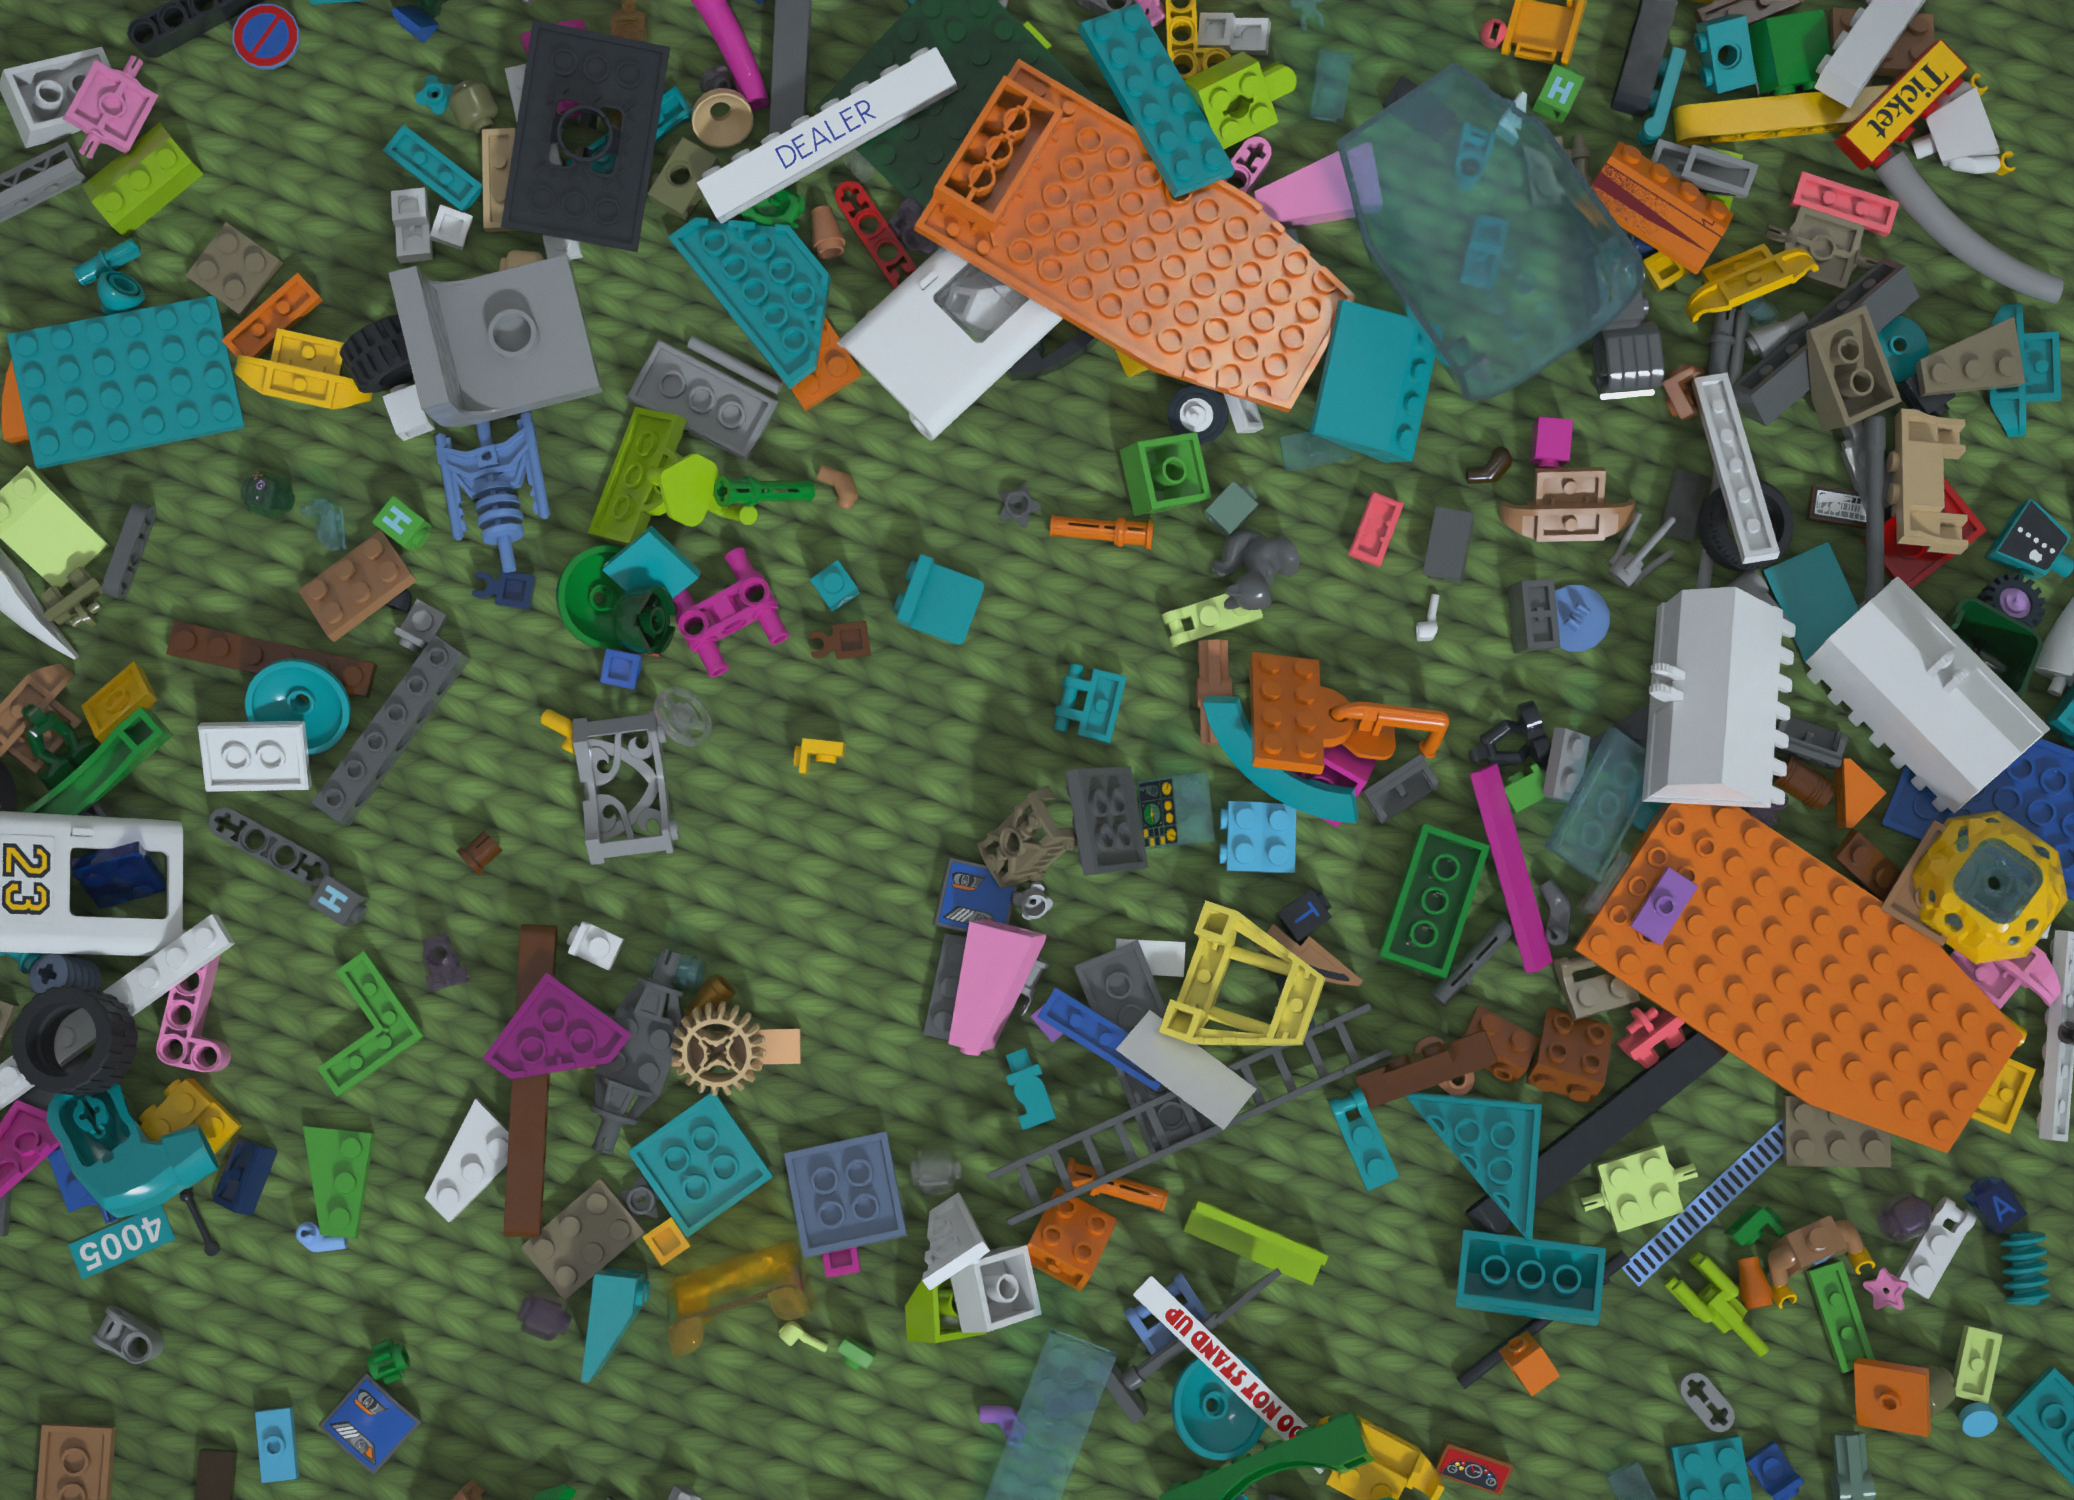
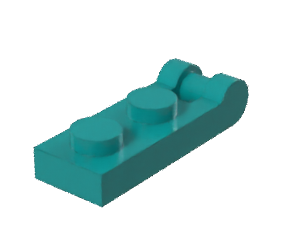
M1673 47L1667 57H1662L1657 77H1660L1657 89H1653L1648 106L1651 109L1649 119L1645 121L1637 134L1639 144L1644 147H1650L1655 144L1658 137L1664 131L1686 54L1684 49Z
M1359 1087L1350 1091L1351 1095L1340 1100L1338 1097L1328 1101V1104L1366 1191H1370L1399 1178V1175L1374 1121L1365 1096ZM1357 1108L1360 1117L1348 1122L1345 1112Z

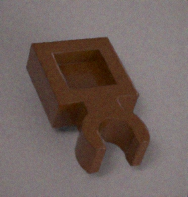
M866 621L832 625L833 635L829 636L820 631L809 634L810 640L820 639L824 642V647L820 651L811 652L813 658H824L831 651H835L837 661L871 656Z

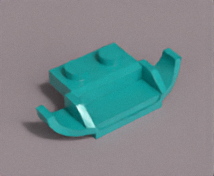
M2022 303L2003 304L1990 326L1997 325L2012 317L2015 318L2025 383L2019 387L1989 389V403L1994 415L2001 422L2007 438L2026 436V403L2061 401L2059 331L2024 333Z

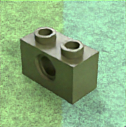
M682 137L678 145L673 144L669 148L665 156V162L667 163L660 173L656 172L650 179L647 195L652 204L687 223L704 196L697 182L703 179L702 174L715 166H720L721 168L717 156ZM679 173H688L690 175L689 180L684 184L678 185L673 183L675 176Z

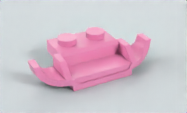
M1970 906L1997 924H2007L1989 910L1986 911ZM1959 919L1956 926L1963 927L1961 919ZM2013 936L2008 942L2017 941L2019 937ZM2037 946L2033 947L2027 957L1979 964L1973 963L1956 950L1950 955L1953 961L1999 1010L2020 985L2025 989L2029 987L2049 1007L2061 994L2060 983L2055 969L2047 958V954Z

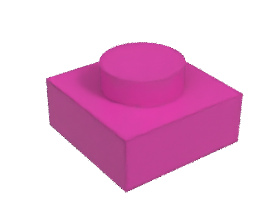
M858 1247L822 1254L826 1278L862 1272Z

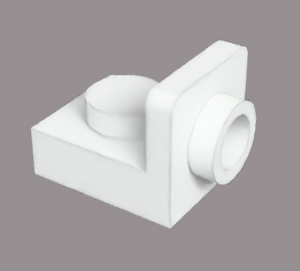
M582 921L580 927L575 925L567 939V944L570 945L568 953L610 971L625 939L589 922Z

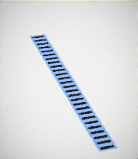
M1782 1119L1684 1209V1212L1679 1213L1630 1258L1629 1263L1622 1267L1638 1287L1783 1154Z

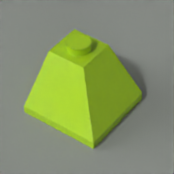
M948 1278L930 1291L921 1280L905 1305L907 1341L939 1343L987 1334V1332L962 1333L951 1278Z

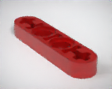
M854 181L841 183L835 191L838 209L894 290L901 282L900 276L894 268L901 264L902 271L909 277L917 267L863 187ZM847 191L852 195L858 193L856 200L861 211L857 214L849 201L843 203L845 200L844 193ZM872 217L878 221L879 226L874 233L866 234L860 230L859 225L864 218ZM884 245H892L897 249V255L891 261H883L878 256L879 249Z

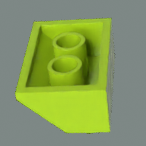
M159 122L132 144L127 155L121 153L81 187L91 203L107 222L126 238L198 180L204 173Z

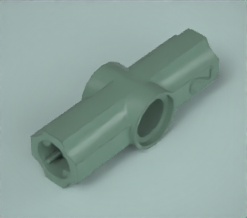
M1861 1431L1831 1433L1835 1472L1831 1474V1490L1834 1500H1875L1874 1479L1872 1473L1868 1470L1865 1433Z

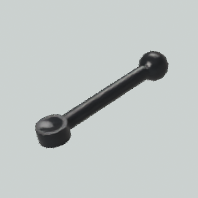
M184 1189L180 1193V1199L186 1202L205 1241L204 1251L208 1256H215L219 1253L220 1246L212 1241L194 1204L193 1192L190 1189Z

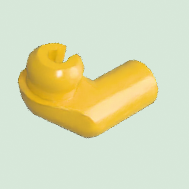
M547 709L541 716V724L564 735L566 739L562 742V749L575 755L573 722L569 718L551 709Z

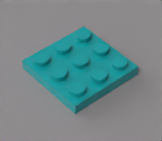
M709 1093L628 1151V1154L686 1238L774 1176L718 1094L717 1096H712Z

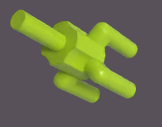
M1699 1251L1695 1252L1689 1258V1262L1711 1284L1707 1285L1698 1296L1683 1280L1679 1281L1674 1275L1666 1280L1664 1286L1694 1317L1700 1318L1705 1323L1711 1322L1722 1334L1733 1329L1759 1357L1764 1356L1770 1348L1743 1321L1748 1310L1736 1298L1739 1294L1738 1287L1707 1255L1703 1256Z

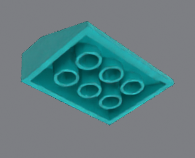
M1339 300L1309 433L1384 463L1412 462L1441 330L1414 318L1346 300Z

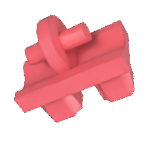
M1635 1007L1630 1011L1634 1021L1625 1027L1629 1034L1616 1044L1622 1052L1636 1060L1645 1069H1648L1658 1062L1659 1059L1658 1054L1653 1048L1655 1045L1663 1041L1668 1048L1672 1049L1686 1040L1680 1027L1685 1022L1663 1008L1657 1011L1652 1007L1643 1013L1639 1008Z

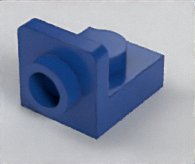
M1774 1441L1769 1442L1745 1459L1747 1467L1766 1495L1772 1500L1791 1499L1799 1492L1798 1487L1805 1483L1802 1477L1794 1471Z

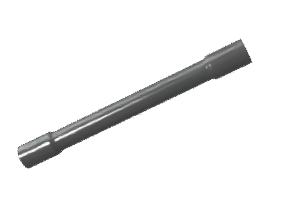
M1882 416L1864 418V449L1866 451L1865 604L1885 588L1884 450L1886 448V418Z

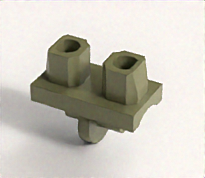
M78 567L67 576V579L75 588V591L68 596H65L58 586L50 587L40 595L47 609L43 615L49 622L54 621L61 625L69 619L70 624L74 628L82 622H85L91 628L98 624L94 614L103 608L102 604L96 600L104 594L102 591L103 580L95 578L86 568Z

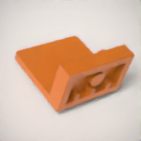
M1056 1188L1051 1198L1063 1194L1066 1191L1060 1188ZM1077 1197L1045 1210L1033 1235L1026 1244L1032 1267L1081 1292L1094 1272L1117 1223V1219Z

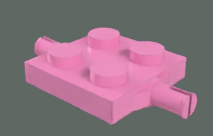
M136 56L129 57L123 71L111 69L95 60L67 110L63 120L81 129L87 135L79 149L83 156L88 146L91 145L86 157L93 158L100 143L108 144L127 155L159 95L143 87L135 79L143 65V61L138 59L135 67L131 68L137 58Z

